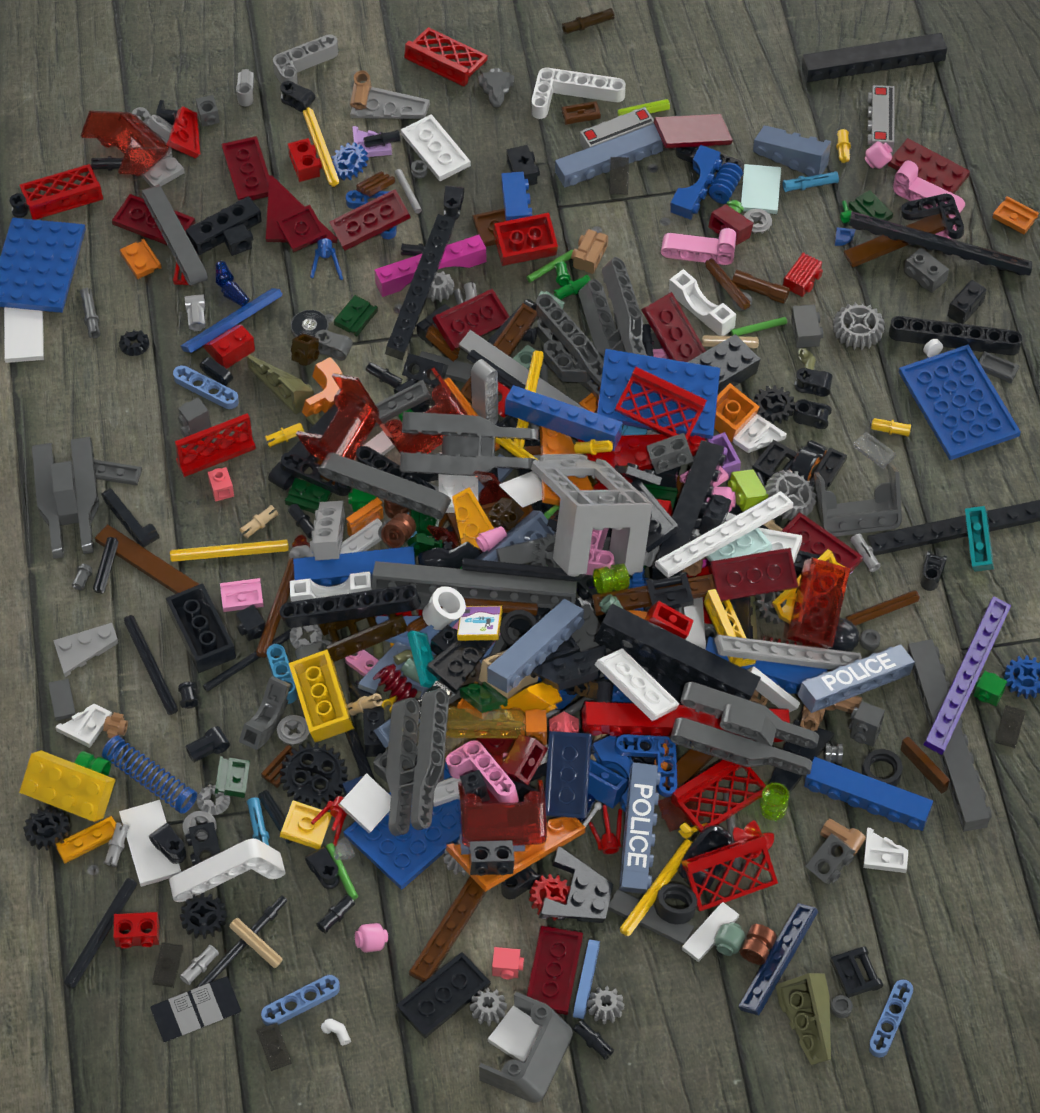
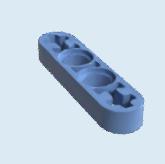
M178 366L174 369V381L182 387L226 409H233L238 406V394L234 390L187 366ZM197 380L203 382L201 386L193 385V383ZM216 388L219 392L217 394H210L209 390Z
M589 939L573 1018H585L600 941Z
M333 975L324 976L265 1006L261 1012L263 1023L268 1027L277 1026L336 996L340 990L338 979ZM327 983L333 985L332 990H330V988H326ZM318 987H320L323 995H320ZM307 992H315L317 996L314 1000L308 1001L304 998ZM290 1001L297 1004V1007L292 1011L285 1008L286 1003ZM278 1007H281L283 1015H281V1011L279 1012ZM269 1012L275 1014L274 1019L268 1017Z
M899 980L895 983L870 1040L869 1051L875 1057H884L888 1053L910 1002L913 985L907 980ZM904 987L906 992L903 994L902 1000L898 999L900 990ZM894 1004L898 1005L901 1008V1012L894 1014L889 1010V1007ZM889 1023L893 1026V1031L885 1032L882 1030L881 1025ZM880 1038H885L880 1050H877L876 1045H878Z

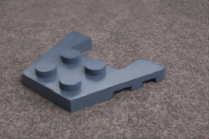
M396 642L359 682L358 688L375 694L378 683L381 680L380 678L373 680L375 674L390 664L396 666L395 671L400 670L405 662L396 665L393 656L406 649H411V647ZM406 677V682H411L412 688L422 692L418 701L419 707H422L423 695L435 689L423 687L416 681Z

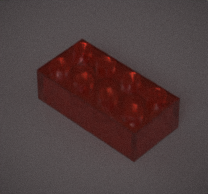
M816 558L804 561L787 639L817 648L828 649L833 647L850 568Z

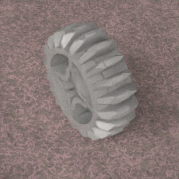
M856 302L853 306L847 304L846 308L842 307L840 312L836 313L833 320V331L836 339H840V344L846 343L847 348L853 346L854 350L857 347L863 350L864 346L869 349L871 345L876 346V343L880 341L884 333V319H882L881 313H878L877 308L871 309V304L866 307L864 303L857 305Z
M791 470L777 472L768 479L765 486L766 494L769 495L768 498L781 491L794 503L792 509L781 514L782 520L788 518L789 522L800 512L807 517L813 510L816 502V494L813 493L814 487L809 486L810 481H806L804 475L800 477L798 471L794 473Z

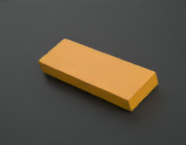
M110 816L64 839L63 844L58 842L56 849L64 864L112 840L116 827L113 817Z

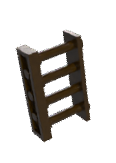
M395 613L387 614L389 620L377 624L375 616L366 617L370 628L358 632L355 623L365 618L318 625L323 635L329 634L332 644L326 647L333 662H336L407 632V625L403 616L399 615L396 617ZM348 626L351 636L340 640L337 630Z

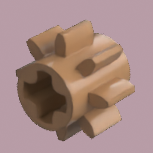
M114 712L111 717H106L103 731L107 732L109 738L126 734L128 721L124 720L123 714Z

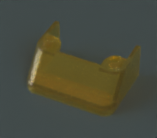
M449 707L445 758L447 757V738H518L519 734L526 736L525 712L517 707L495 709L485 713H481L477 709Z

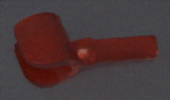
M298 535L292 543V547L301 545L310 547L304 535Z

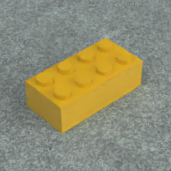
M328 650L289 663L308 729L315 743L354 729L338 675Z
M41 750L31 753L19 793L95 822L104 818L116 779Z

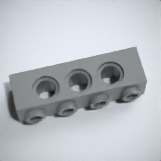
M320 502L319 509L315 511L316 520H314V530H312L310 551L314 553L315 560L339 559L346 519L344 502Z

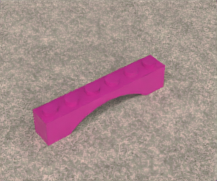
M476 235L447 245L438 269L453 266L470 268L485 263L486 247L481 237ZM422 254L375 269V284L382 297L399 292L412 282Z

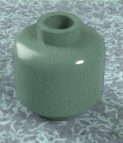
M737 923L722 924L714 939L717 951L726 956L737 954L745 940V933Z

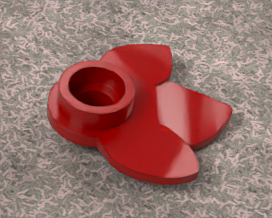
M753 820L746 825L744 830L734 827L733 839L737 842L761 834L766 836L768 843L766 846L769 850L774 842V833L762 834L758 824ZM762 849L755 851L751 859L758 858Z

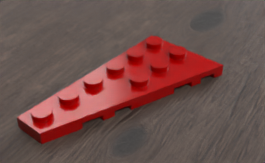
M665 434L621 436L614 451L597 452L596 455L586 453L584 455L587 456V460L596 462V459L605 460L613 468L615 465L627 466V463L638 465L639 470H649L654 467L647 445L670 437ZM698 435L689 437L687 442L692 456H696L701 440L706 441L705 438H701Z

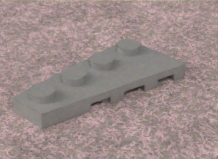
M371 87L366 108L358 110L352 107L350 117L423 119L426 117L430 100Z

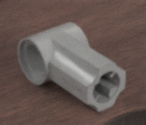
M242 69L238 73V83L236 86L238 104L245 107L250 106L254 101V73L249 71V69Z
M204 294L185 296L189 329L194 332L201 331L205 328Z

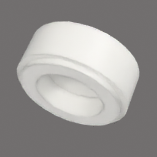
M932 339L926 343L923 352L929 358L936 356L942 351L943 344L938 339Z

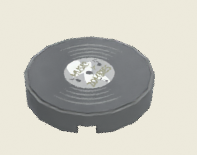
M317 310L301 311L291 321V332L294 338L302 333L315 337L318 331L329 329L326 316Z

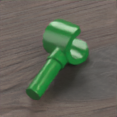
M842 201L844 212L840 213V219L842 223L849 222L852 211L848 209L847 202Z

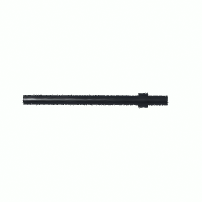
M281 895L271 907L268 906L262 912L263 916L250 929L257 935L269 921H273L278 915L277 912L287 902V899ZM241 938L195 988L213 982L244 949L247 943Z

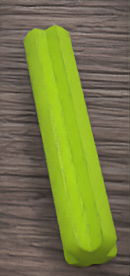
M668 99L618 109L617 114L618 116L625 115L643 107L650 114L669 110L670 103Z

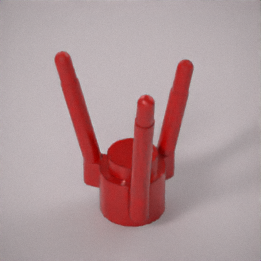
M341 796L336 797L334 802L329 801L326 807L311 821V824L314 825L328 810H331L330 814L335 818L332 826V831L336 830L333 841L334 846L337 845L344 820L347 816V813L338 805L344 799Z
M603 805L606 834L602 835V839H600L592 822H589V826L597 842L598 850H602L603 854H614L622 847L620 841L622 809L618 810L615 836L614 833H611L607 806Z

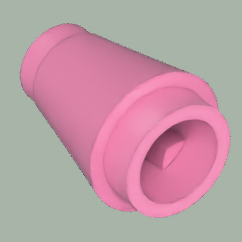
M502 526L480 533L476 538L477 545L483 552L490 551L507 537V533Z

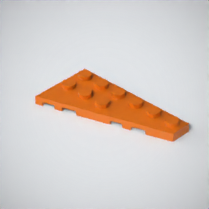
M540 426L541 456L543 454H576L570 436ZM588 476L585 478L567 477L580 490H593ZM542 480V503L560 506V497Z
M559 817L541 825L534 823L528 825V828L506 830H523L525 851L514 852L513 874L470 875L469 855H461L460 844L446 845V851L486 892L554 852L558 846L562 847L583 835L586 827L577 818Z

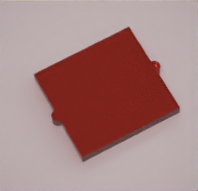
M672 797L658 801V806L662 813L661 818L665 820L669 832L680 829L679 827L683 823L692 825V822L682 810L671 801ZM689 801L685 803V806L688 809L697 810L698 803ZM703 816L698 817L699 822L704 821Z

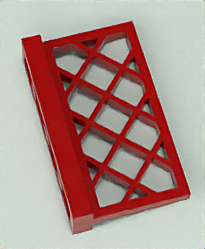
M428 27L413 42L408 41L405 44L404 58L459 85L465 86L468 84V78L488 60V55ZM428 35H431V36H433V37H435V38H433V39H427L426 37H427ZM441 43H448L450 46H441ZM428 44H437L438 47H429ZM456 50H463L465 53H456ZM443 51H452L453 54H444ZM471 57H477L479 60H471ZM459 58H467L468 61H459Z
M90 164L20 184V189L26 198V204L32 220L104 200L101 186ZM84 172H89V173L86 175V177H85V176H81L80 174H81V173H84ZM64 178H71L68 182L62 181ZM75 180L82 181L79 185L74 184ZM47 183H53L51 187L44 186ZM58 185L64 186L62 190L55 188ZM35 188L33 192L26 191L27 189ZM40 190L46 191L44 195L38 194Z
M635 367L615 411L669 437L679 435L676 433L675 427L685 425L687 430L685 436L688 441L707 400ZM632 384L640 385L643 392L633 395L631 391ZM653 392L659 394L660 401L650 403L647 394ZM645 396L647 405L637 407L634 398ZM632 400L634 409L626 410L621 405L624 401ZM674 401L678 409L668 412L665 403ZM662 404L665 413L655 416L652 407ZM649 408L652 417L647 419L641 417L639 411ZM688 409L697 412L695 417L686 420L683 411ZM680 412L683 421L673 424L670 415ZM667 416L670 425L666 427L659 426L657 419Z
M248 413L175 441L176 462L184 477L256 449ZM232 431H235L232 436H229ZM214 438H217L214 443H211ZM186 444H189L186 448H182V447H181V446H184V445H186ZM196 445L199 446L196 450H192Z
M722 760L676 789L672 794L671 802L676 808L679 807L699 832H702L706 827L719 825L769 792V788L751 767ZM743 767L748 776L747 778L736 777L735 772ZM722 780L732 781L731 789L718 787V784ZM734 781L746 783L745 791L733 789ZM748 784L758 785L761 790L757 793L748 792ZM706 790L715 791L714 799L701 798L702 793ZM717 792L730 794L729 802L716 800ZM732 794L744 796V801L741 803L731 802ZM689 801L698 802L697 810L688 809L685 803ZM700 804H713L712 812L699 811ZM715 805L728 807L727 812L724 814L714 813ZM698 817H711V822L703 827L698 821Z
M757 834L681 861L691 890L697 897V909L699 912L720 905L722 902L725 903L778 884L766 846L768 844L766 836ZM762 849L764 857L761 863L758 864L752 861L751 858L754 852ZM741 857L746 860L741 871L731 867L735 858ZM749 862L759 866L754 878L744 874ZM719 864L726 867L721 878L712 874L715 866ZM730 869L739 873L734 885L725 881ZM762 869L769 872L770 881L762 883L757 880ZM702 871L707 874L702 885L695 883L693 873ZM710 876L719 880L714 892L705 888ZM743 876L752 880L749 888L745 890L738 887ZM723 883L733 887L730 894L725 897L718 894ZM703 890L712 893L713 895L709 903L702 905L700 896Z

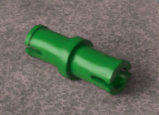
M585 275L575 281L571 280L567 285L554 290V295L560 300L572 294L576 295L591 279L588 275Z

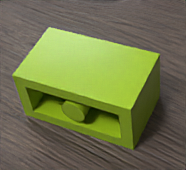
M753 469L731 473L728 487L732 489V492H735L736 503L743 512L768 499L769 495L766 494L764 486Z

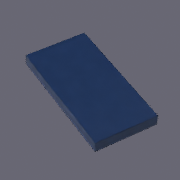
M549 731L544 816L587 818L592 734Z

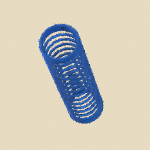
M114 736L104 746L102 751L104 759L111 761V764H114L117 768L119 767L121 771H124L130 778H134L140 785L145 786L151 793H155V796H160L161 800H165V803L170 804L172 808L175 807V810L180 814L187 812L195 803L197 798L195 790L190 789V787L185 788V783L180 784V780H175V776L170 777V772L165 773V769H160V765L155 766L154 761L150 762V758H145V754L140 755V751H135V747H130L129 743L125 744V740L120 736ZM116 741H118V742L115 744V746L113 747V749L111 750V753L107 756V753H108L109 749L111 748V746H112ZM126 745H128V749L126 750V752L118 761H116L119 753ZM133 748V753L129 756L127 761L121 765L123 758L127 755L128 751ZM136 752H138V756L133 761L132 765L126 768L127 763L130 761L133 755ZM143 756V760L141 761V763L134 771L131 772L132 767L137 762L138 758ZM148 759V763L143 771L136 776L138 769ZM151 763H153L152 769L143 779H141L144 771ZM159 767L158 771L153 776V778L146 783L148 776L152 773L153 769ZM163 770V775L160 777L158 782L151 787L155 777L158 775L160 771ZM166 774H169L164 784L158 790H156L162 778ZM171 778H174L169 788L164 793H162V790L164 786L167 784V782ZM179 781L178 786L176 787L174 792L167 797L170 788L173 786L174 783ZM184 785L181 793L172 801L177 789ZM190 794H192L188 803L183 808H181L186 798Z

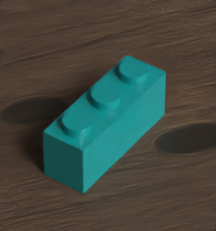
M985 506L965 508L972 568L974 572L994 569L987 510Z

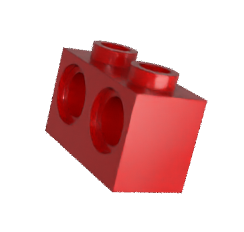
M309 138L288 143L289 157L299 182L320 177V169H322L321 160L316 158L315 145H311Z
M158 913L114 914V941L116 947L131 948L132 946L152 947L153 945H159ZM145 929H152L149 933H143ZM124 930H130L127 934H121Z

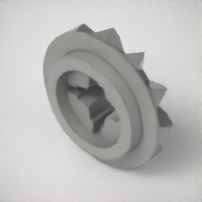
M751 209L743 215L753 223L754 221H760V224H753L752 232L754 234L757 232L763 234L764 231H769L772 225L770 214L762 209Z
M318 625L292 628L290 631V641L293 647L297 649L304 645L322 641V632ZM302 629L306 633L313 632L309 637L310 643L305 638L300 639L303 635Z
M299 715L286 716L277 726L279 739L284 744L288 743L292 746L298 743L301 744L305 739H308L310 733L306 719ZM295 728H297L298 733H293L292 735H290L289 729L294 730Z
M209 784L208 787L202 788L201 792L197 794V805L201 811H206L211 815L221 814L228 808L230 796L224 795L221 792L215 794L216 785ZM211 794L215 795L216 797V805H214L213 802L209 800L211 799Z
M206 811L193 812L183 822L184 835L190 833L189 827L196 826V822L200 825L214 822L215 830L217 829L215 818ZM199 832L195 838L200 842L206 840L208 835L204 832Z

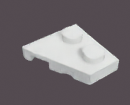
M756 414L733 438V443L747 453L769 446L773 439L777 442L784 440L786 433Z
M92 704L83 712L73 715L72 720L63 725L61 723L58 724L56 731L90 748L102 732L106 717H111L112 712Z
M867 828L863 868L906 873L908 850L894 844L887 837H880L874 833L873 829Z

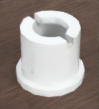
M440 587L436 589L429 603L424 607L423 619L428 626H434L433 629L442 630L464 614L466 608L465 600L457 590L451 587Z

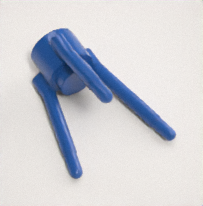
M324 238L318 241L310 277L314 278L319 256L328 258L332 255L339 279L343 280L336 257V250L332 248V241Z

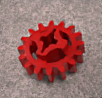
M551 874L548 875L547 879L541 876L539 881L535 880L533 887L529 891L531 894L529 901L534 902L532 909L538 908L537 914L540 915L545 898L565 905L569 886L566 885L568 880L560 881L559 875H557L556 879H553Z

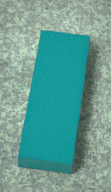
M411 630L407 636L420 685L437 689L441 686L439 679L427 670V664L434 660L428 636L425 633Z

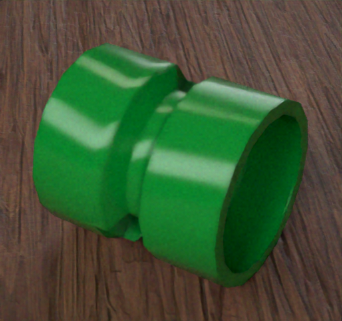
M80 752L75 760V764L106 776L110 773L111 761L101 757L95 759L94 755L88 752Z

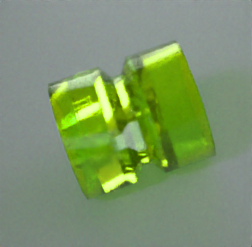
M624 563L611 565L610 569L607 566L594 569L593 580L599 594L610 593L613 589L620 591L629 588V573Z
M771 783L763 789L760 811L765 818L779 820L786 815L789 802V791L780 783Z

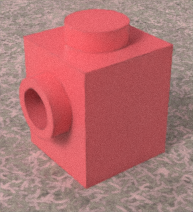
M227 467L217 468L208 472L209 484L215 502L234 497L233 485Z
M494 947L492 976H498L507 980L518 978L519 970L523 971L524 958L520 957V949Z

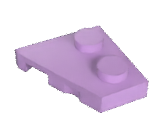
M352 126L354 142L357 145H362L368 153L367 157L392 155L391 143L385 144V146L365 147L363 138L377 135V133L370 130L363 132L358 130V127Z

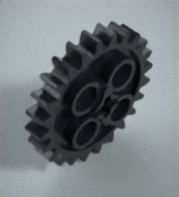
M307 742V748L299 745L298 752L292 749V756L286 754V761H282V768L284 769H280V775L282 776L280 777V783H285L283 784V791L288 790L287 797L294 795V801L300 799L303 804L309 802V806H313V803H316L320 808L321 802L324 801L327 805L329 798L334 801L336 794L342 795L341 788H343L344 781H347L348 775L345 774L347 773V767L344 766L345 760H339L340 753L333 754V747L326 750V744L319 748L318 742L315 743L314 747H311L309 742ZM309 760L312 764L305 765L303 762ZM330 767L332 770L326 772L322 768ZM298 778H302L305 780V782L298 783L295 780ZM323 785L325 788L318 790L315 786Z

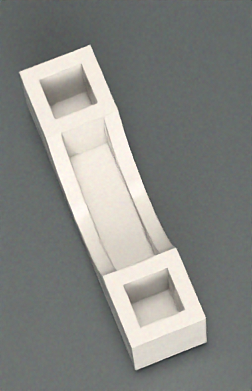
M684 269L670 279L669 293L672 292L677 301L718 336H725L735 328L736 313L724 303L721 305L711 303L700 291L696 279Z
M370 572L350 574L344 583L331 587L318 585L311 579L290 581V598L292 602L372 590Z

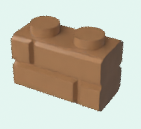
M588 229L585 235L580 236L579 247L573 250L571 259L573 260L574 268L593 274L608 247V236Z

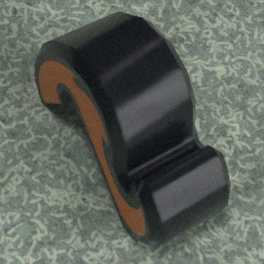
M813 440L808 441L807 445L798 451L790 470L792 473L798 471L800 477L804 475V479L809 481L813 468L821 462L827 452V448Z

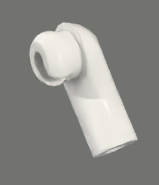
M326 1019L322 1023V1031L327 1034L331 1031L336 1033L342 1046L351 1042L348 1032L342 1023L334 1019Z

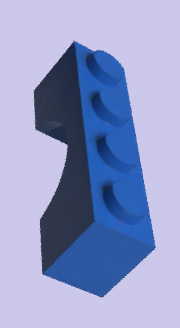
M702 145L699 146L693 158V169L698 173L699 179L690 187L677 189L670 203L671 213L690 220L694 214L698 213L701 199H705L708 192L707 188L709 185H712L715 179L714 174L716 170L719 171L722 166L721 152Z
M610 735L592 743L595 751L593 756L596 762L618 772L629 782L630 766L634 762L630 756H622L615 751L614 745L617 737ZM628 782L627 790L621 796L620 806L625 815L627 805Z

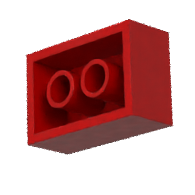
M549 213L494 224L493 234L502 266L555 256L557 254L558 244Z

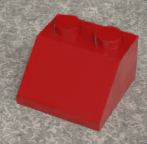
M242 325L233 326L202 346L217 363L226 369L255 351L254 337Z

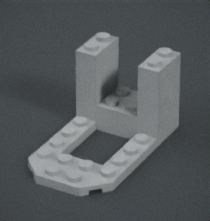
M543 454L540 456V460H534L531 470L561 499L553 560L567 575L575 577L579 576V574H587L593 529L604 530V528H612L609 552L614 555L615 565L628 575L643 572L652 503L605 460L596 459V462L587 460V456L582 454ZM588 475H593L608 490H580L567 477L585 478Z

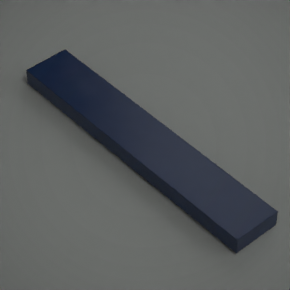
M797 904L769 952L765 964L761 966L739 1004L741 1011L760 1015L818 914V910L815 907Z

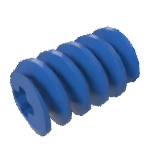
M734 163L723 164L709 188L710 197L717 203L726 204L743 176L742 169Z

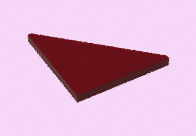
M269 175L266 242H287L277 224V219L305 206L272 175ZM321 223L327 236L326 239L331 240L332 243H338L337 237Z

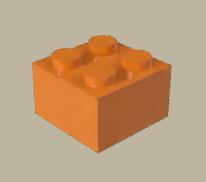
M729 383L717 396L714 429L720 434L725 432L729 441L732 442L733 438L758 413L760 407Z

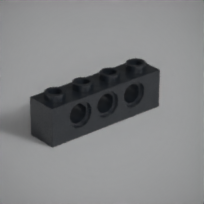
M248 196L205 218V220L190 226L185 231L198 255H201L224 243L223 231L244 224L248 230L261 223V211Z

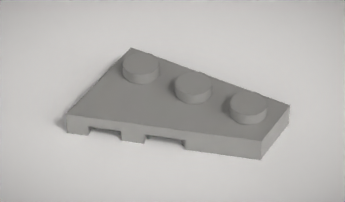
M112 623L53 640L65 677L70 675L71 671L75 668H81L87 664L86 661L101 655L118 644Z

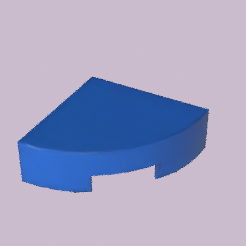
M837 227L835 246L849 243L854 238L855 229Z

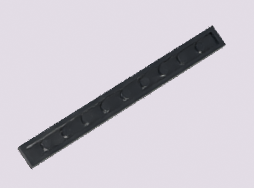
M853 211L850 215L849 226L856 230L864 229L874 235H885L892 240H903L910 245H921L928 250H939L946 255H957L964 260H975L982 265H993L1000 270L1014 271L1018 275L1030 276L1032 271V261Z
M1040 500L988 510L989 532L1040 521ZM966 515L868 535L867 541L873 549L874 556L967 537Z

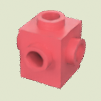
M564 711L549 719V731L579 733V719Z

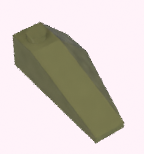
M250 354L247 356L248 368L295 415L301 412L305 400L314 394L312 387L309 384H305L301 379Z
M808 973L777 984L776 991L779 1005L782 1011L786 1012L791 1021L789 1024L792 1030H795L800 1038L799 1043L810 1064L815 1065L831 1060L830 997L825 974Z

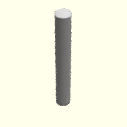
M395 170V174L416 214L420 213L422 209L402 170Z

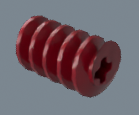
M394 664L385 666L373 677V680L381 679L378 686L386 685L383 690L384 692L391 690L389 698L397 697L394 703L407 698H415L418 692L416 688H412L411 682H406L407 678L405 676H401L400 670L395 671L396 666Z

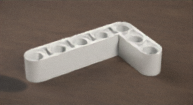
M543 68L538 73L532 97V115L537 119L547 116L553 93L621 102L625 98V81L608 76Z
M258 839L245 840L171 877L169 883L173 900L175 902L189 900L193 898V895L197 896L250 869L268 879L281 878L285 875L281 853Z

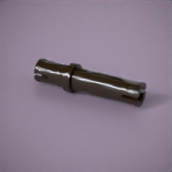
M612 8L582 18L576 17L573 21L562 23V30L564 34L578 30L583 31L589 26L615 18Z

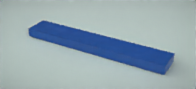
M270 289L182 344V350L189 353L194 352L283 295L280 289Z

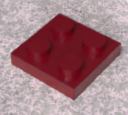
M307 205L277 219V224L293 253L327 237L311 205Z

